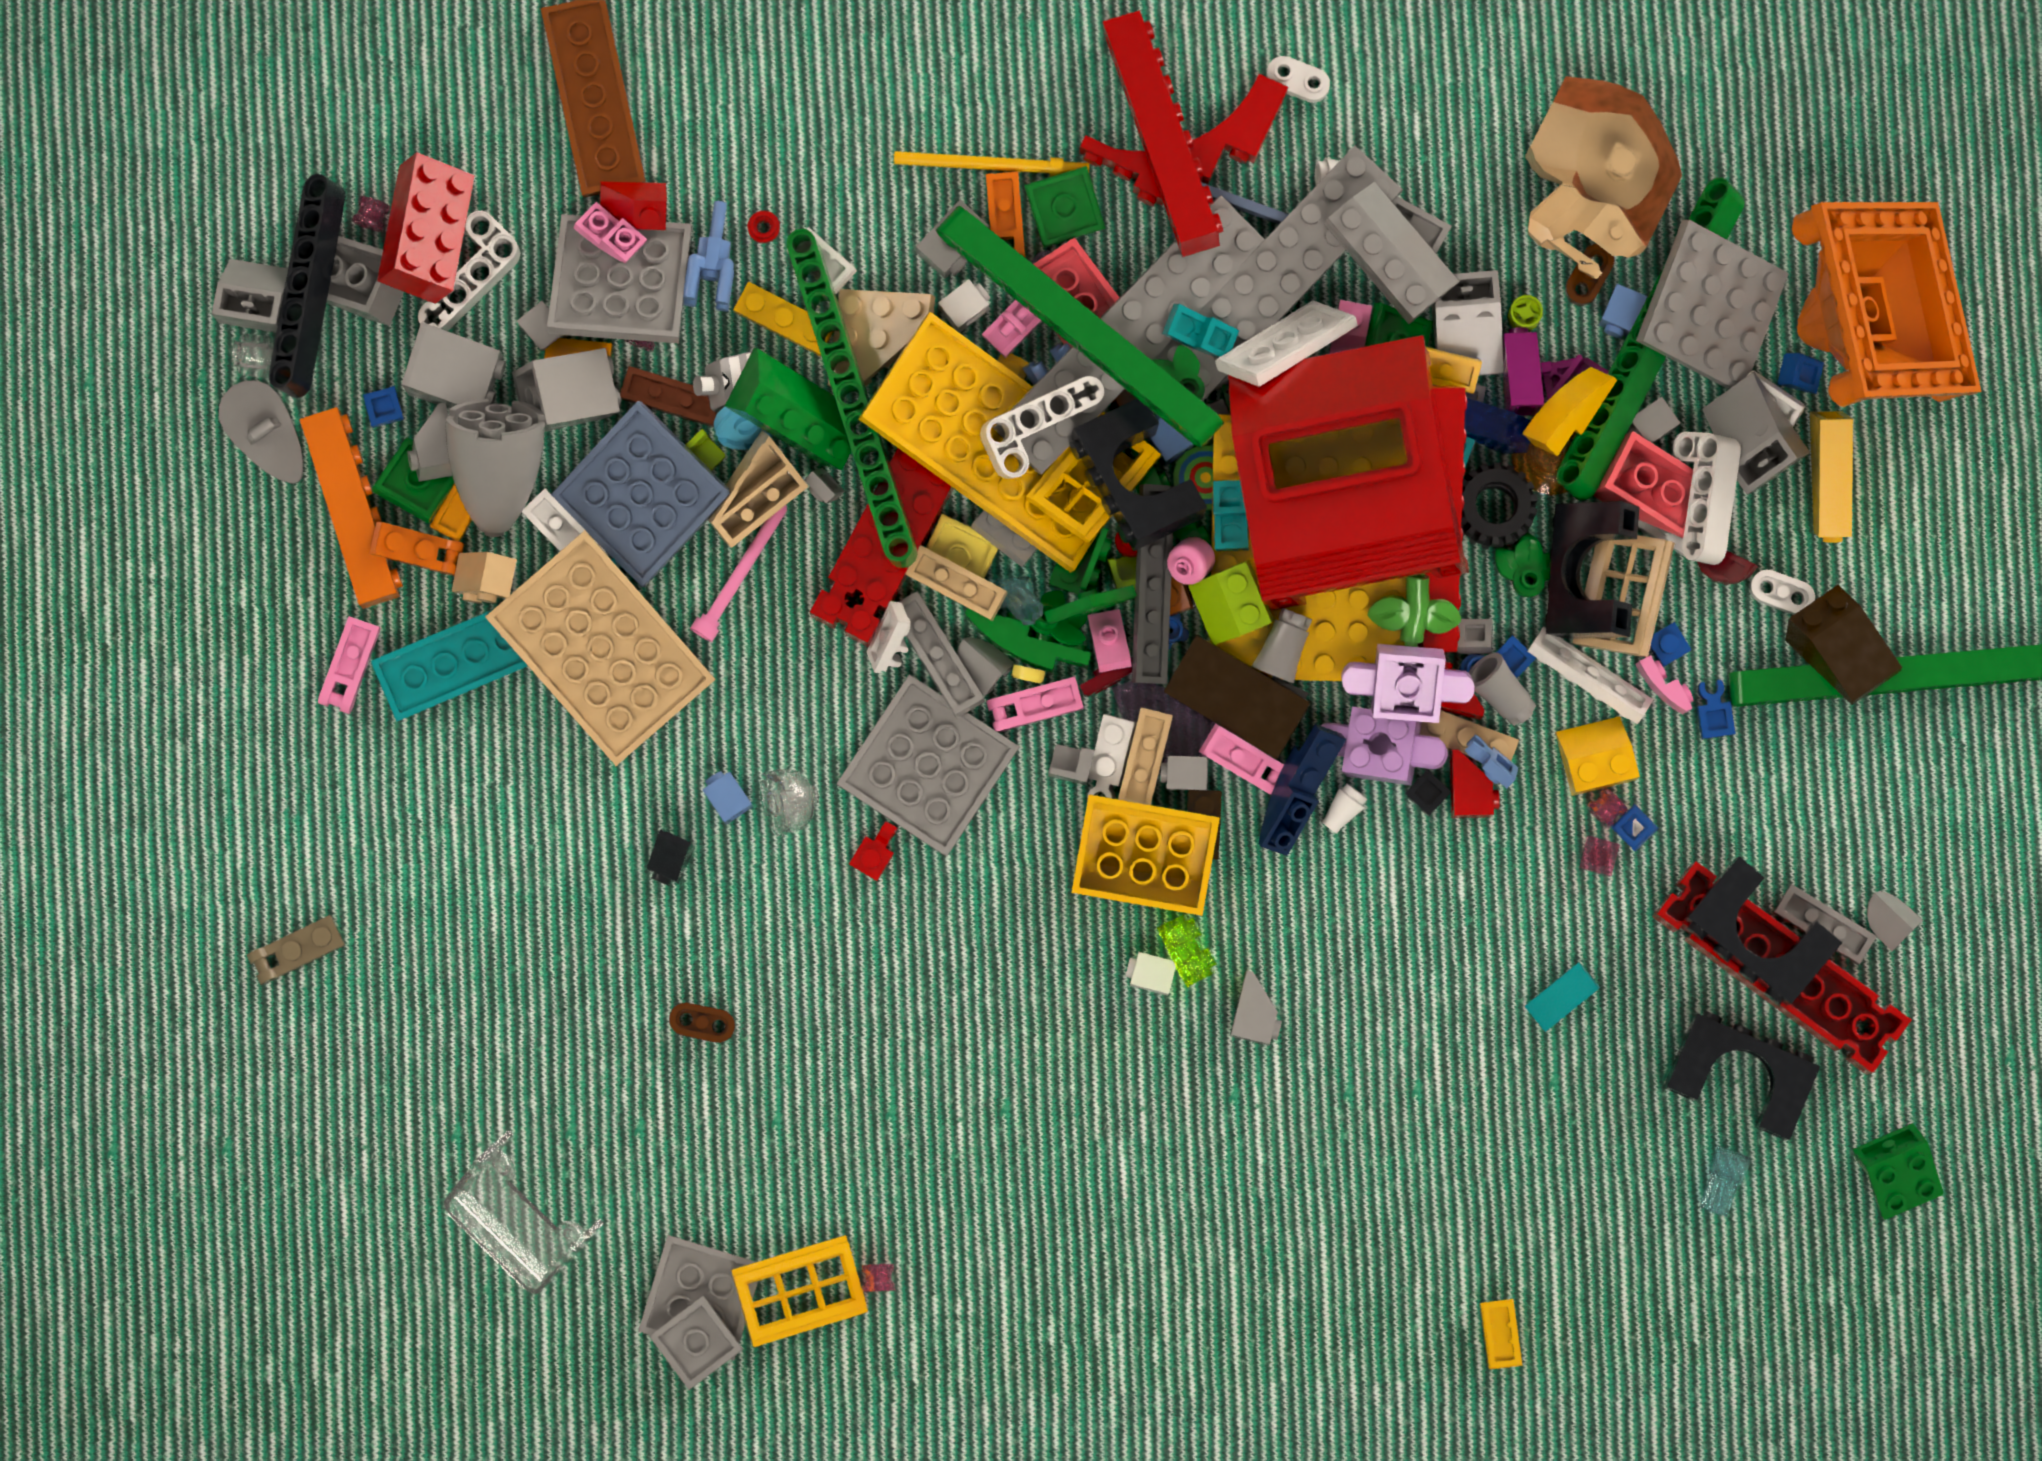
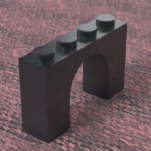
M1138 399L1074 428L1071 437L1072 441L1069 443L1074 457L1077 460L1081 459L1087 468L1085 474L1090 485L1093 488L1097 487L1100 491L1104 510L1109 516L1113 515L1117 521V531L1121 540L1125 544L1129 543L1133 551L1203 519L1207 508L1191 479L1152 496L1132 493L1118 481L1113 468L1114 459L1127 448L1155 436L1159 425L1153 411Z
M1622 501L1555 504V515L1552 521L1553 542L1550 551L1551 569L1548 582V609L1545 617L1546 634L1564 639L1630 637L1632 604L1617 600H1589L1581 587L1580 571L1585 556L1598 543L1607 540L1637 539L1639 506Z
M1738 856L1685 917L1684 920L1690 924L1687 929L1698 939L1703 940L1707 938L1715 945L1713 951L1724 961L1729 962L1732 959L1741 967L1738 972L1749 982L1754 984L1758 981L1767 989L1764 994L1779 1006L1782 1002L1786 1006L1790 1005L1843 942L1816 921L1811 923L1791 949L1781 957L1763 958L1751 953L1739 939L1736 920L1741 906L1765 877Z
M1704 1011L1703 1015L1698 1013L1693 1015L1663 1088L1689 1100L1696 1101L1700 1096L1712 1065L1720 1056L1729 1051L1747 1052L1761 1061L1767 1070L1770 1082L1767 1099L1754 1128L1782 1140H1790L1821 1066L1814 1064V1057L1796 1050L1793 1055L1782 1050L1784 1044L1765 1037L1764 1041L1751 1037L1753 1031L1746 1027L1734 1024V1027L1730 1028L1721 1024L1723 1018L1708 1011Z

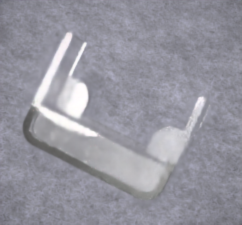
M508 1130L476 1158L446 1197L444 1206L448 1215L522 1288L530 1293L538 1294L588 1244L604 1222L599 1218L587 1231H584L579 1224L571 1221H563L556 1227L510 1182L515 1176L514 1163L507 1154L501 1151L513 1136V1133Z

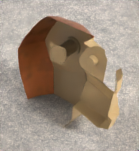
M1565 76L1525 156L1531 168L1540 178L1560 184L1530 212L1528 235L1539 246L1550 250H1557L1578 263V269L1581 272L1596 279L1602 274L1599 264L1565 242L1564 235L1573 230L1581 232L1612 256L1629 258L1642 253L1648 247L1647 245L1682 177L1678 158L1662 123L1643 95L1619 84L1603 80Z

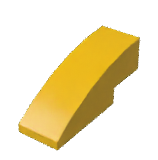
M1589 367L1561 387L1533 417L1522 434L1534 446L1558 456L1573 432L1580 435L1583 434L1617 380L1613 376Z

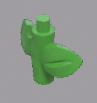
M1425 574L1406 577V599L1396 595L1384 596L1370 607L1367 615L1375 624L1383 629L1391 631L1401 630L1400 640L1405 642L1404 646L1418 647V643L1423 642L1425 629L1433 634L1448 632L1461 622V615L1458 609L1450 601L1445 599L1429 600L1430 577Z

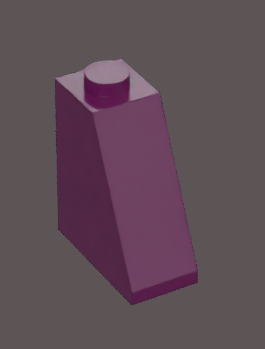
M1521 327L1511 328L1509 333H1504L1502 336L1505 416H1533L1544 405L1537 332H1529L1528 329Z

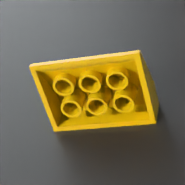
M1089 795L1071 893L1203 916L1220 817Z

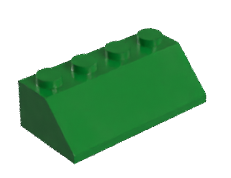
M754 348L725 407L819 464L842 470L852 450L834 395L758 348Z

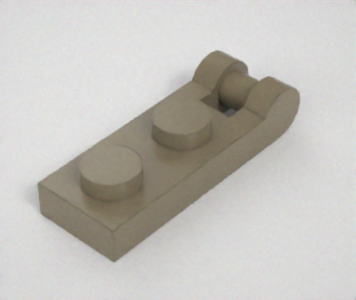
M329 915L275 942L248 953L247 958L250 964L255 965L259 973L256 977L260 985H264L346 945L333 917ZM275 954L280 965L271 968L266 958Z

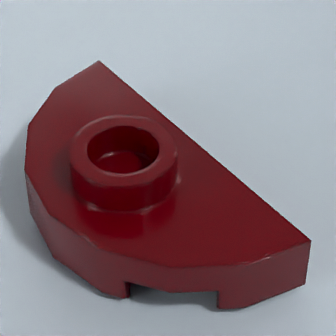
M1726 551L1724 559L1719 564L1711 565L1697 562L1704 575L1713 582L1724 585L1742 582L1750 577L1758 567L1756 564L1729 551Z
M1132 667L1100 673L1099 669L1093 672L1095 677L1079 685L1085 697H1089L1093 693H1100L1120 682L1123 677L1131 674Z

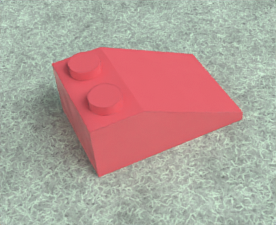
M1075 238L1033 264L1099 318L1120 298ZM1057 334V336L1060 338L1063 344L1068 343L1066 340H1064L1061 336Z
M1632 431L1625 435L1593 496L1602 502L1622 501L1639 506V520L1683 538L1693 469Z

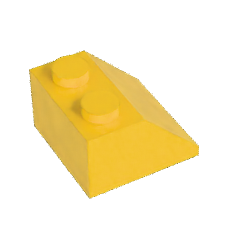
M1620 716L1555 732L1571 796L1635 781L1640 777L1633 747Z

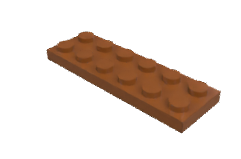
M575 0L540 8L582 197L599 195L601 181L646 182L606 0Z

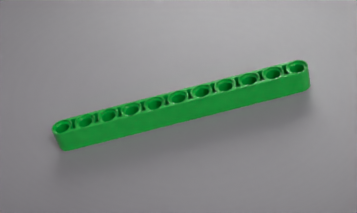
M1723 177L1715 178L1704 188L1688 220L1727 240L1743 210L1744 198L1727 179ZM1662 271L1608 372V375L1613 376L1617 380L1583 434H1576L1556 474L1558 483L1579 501L1589 499L1597 491L1666 356L1636 341Z
M957 206L936 228L937 234L946 244L1192 444L1202 448L1223 425V420L1214 410L963 207Z
M796 229L787 238V249L883 551L893 565L899 568H906L916 561L918 555L917 547L881 435L870 427L863 434L858 435L854 433L855 426L862 422L858 418L870 400L819 243L809 230ZM804 241L811 242L808 251L805 253L796 252L797 246ZM813 271L821 272L818 281L814 283L806 282L809 273ZM820 302H830V307L826 312L816 313V306ZM832 331L840 332L839 339L836 342L830 344L825 342L828 333ZM842 361L850 363L849 369L841 374L835 373V367L838 363ZM852 391L859 392V398L855 403H844L845 396ZM868 453H879L876 463L872 465L864 464V457ZM881 482L888 483L889 487L885 494L880 496L873 494L874 487ZM887 514H898V520L894 525H883L884 517ZM901 543L908 545V551L902 557L893 556V550L896 545Z
M2042 644L1896 657L1902 666V670L1866 696L2042 680ZM1811 665L1728 673L1732 707L1844 698Z

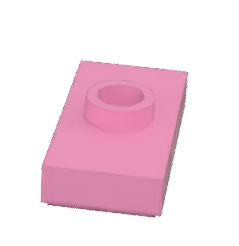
M1120 609L1087 615L1099 673L1132 667Z

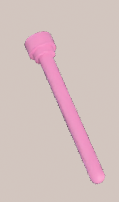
M787 505L764 522L708 613H703L700 618L697 617L693 622L690 630L709 642H713L719 632L717 628L720 623L717 621L787 512Z

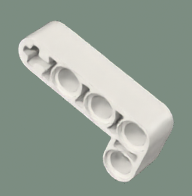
M474 211L466 220V231L472 242L480 250L456 273L453 291L458 289L464 290L466 292L464 301L458 304L450 302L451 293L436 304L427 301L418 313L420 324L423 322L449 331L519 261L520 249L517 242L487 212ZM484 221L490 224L488 232L484 235L473 233V228L478 222ZM500 245H511L513 247L512 253L505 258L498 257L496 250ZM478 267L488 268V277L481 281L473 279L475 269ZM442 302H444L447 308L451 311L450 314H448L445 309L443 310L442 306L440 305ZM431 314L436 317L438 316L441 320L438 325L433 322L430 323L428 317Z
M1092 376L1077 379L984 423L980 431L981 441L997 474L1005 479H1012L1025 474L1029 467V459L1021 439L1099 403L1104 396V387L1101 381ZM1084 387L1092 388L1093 392L1089 394V397H1083L1074 401L1071 396L1083 391ZM1053 397H1058L1063 401L1064 410L1060 415L1053 413L1050 409V401ZM1024 410L1031 412L1034 416V424L1030 429L1024 427L1020 421V415ZM994 424L1002 426L1005 431V437L1001 442H996L991 437L990 431ZM1009 454L1018 459L1019 466L1014 473L1009 472L1004 465V460Z
M1681 432L1674 440L1673 454L1680 461L1694 464L1682 551L1689 560L1716 565L1724 559L1727 551L1741 447L1736 439L1712 433Z

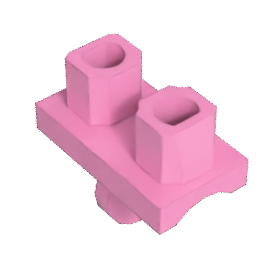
M1015 300L983 332L982 337L1006 358L1033 331L1041 320Z

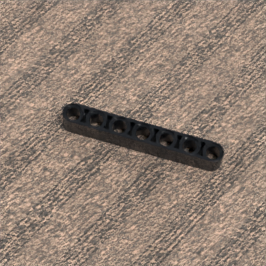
M318 173L310 176L303 186L269 370L270 384L293 398H301L306 395L312 385L346 196L344 189L340 185Z

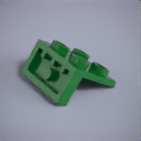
M1102 527L1101 533L1097 534L1077 568L1071 573L1056 562L1048 585L1076 596L1080 593L1096 589L1101 576V570L1097 569L1099 561L1106 562L1112 547L1113 539L1108 538L1109 529Z
M1913 1123L1852 1149L1856 1161L1868 1175L1880 1215L1884 1220L1942 1196L1944 1193L1928 1142Z

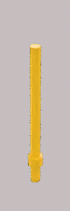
M894 152V164L1048 173L1050 177L1087 166L1089 172L1090 163L1064 161V158L1051 157V160Z

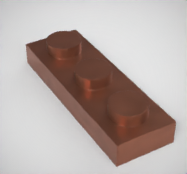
M628 367L620 392L622 400L632 403L642 401L648 408L714 427V419L718 412H714L710 408L709 395L697 396L694 393L693 385L635 367Z

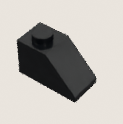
M660 829L647 865V869L653 872L651 878L667 886L670 885L671 881L679 884L695 849L693 844Z

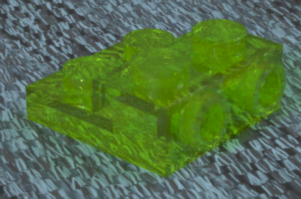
M1184 914L1156 927L1186 987L1215 973L1213 967L1217 965V962L1209 947L1203 949L1198 939L1202 932L1194 917L1188 919L1187 915Z

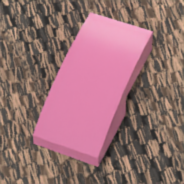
M597 202L574 225V229L588 241L623 263H626L647 242V238L625 219L622 218L618 221Z
M1650 655L1635 664L1649 687L1671 708L1681 714H1685L1692 709L1690 703L1694 700L1687 685H1681L1678 679L1665 684L1663 679L1667 678V675L1659 660L1654 662Z

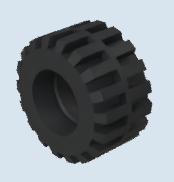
M1497 462L1490 466L1487 464L1480 465L1478 469H1473L1463 479L1462 495L1464 497V508L1462 510L1461 528L1463 536L1466 535L1470 538V543L1474 545L1479 543L1482 545L1481 548L1489 549V547L1497 549L1503 548L1506 545H1513L1526 534L1536 516V503L1538 501L1537 494L1533 493L1534 486L1532 482H1527L1525 479L1526 474L1522 471L1520 473L1514 470L1515 467L1508 464L1507 467L1501 466V463ZM1490 488L1499 489L1511 498L1514 511L1507 522L1493 524L1485 521L1479 515L1476 509V499L1483 490Z

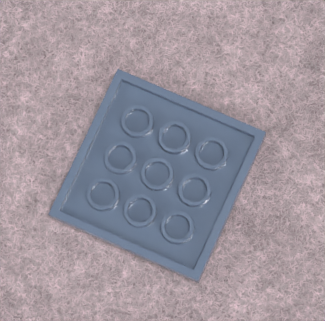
M637 401L551 495L612 558H615V561L641 587H646L705 524L730 494V490L642 401Z

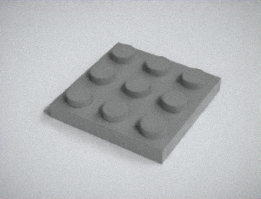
M668 1235L638 1331L651 1335L700 1297L704 1296L740 1344L746 1323L731 1270L755 1263L756 1261ZM759 1281L748 1284L752 1301Z

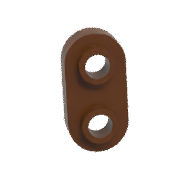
M1598 244L1590 245L1583 254L1590 259L1593 257L1601 258L1603 265L1599 268L1602 274L1597 279L1592 278L1578 269L1577 263L1566 283V297L1577 306H1585L1594 301L1614 266L1615 257ZM1584 285L1587 293L1579 295L1575 290L1576 286Z
M684 1002L676 1005L669 1016L671 1028L677 1034L686 1037L723 1043L728 1041L735 1032L733 1017L721 1009ZM688 1013L692 1015L693 1021L689 1026L681 1024L680 1019L683 1014ZM718 1020L725 1023V1029L721 1033H716L713 1030V1024Z

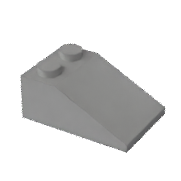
M339 236L327 304L365 319L390 326L404 292L377 282L383 249Z

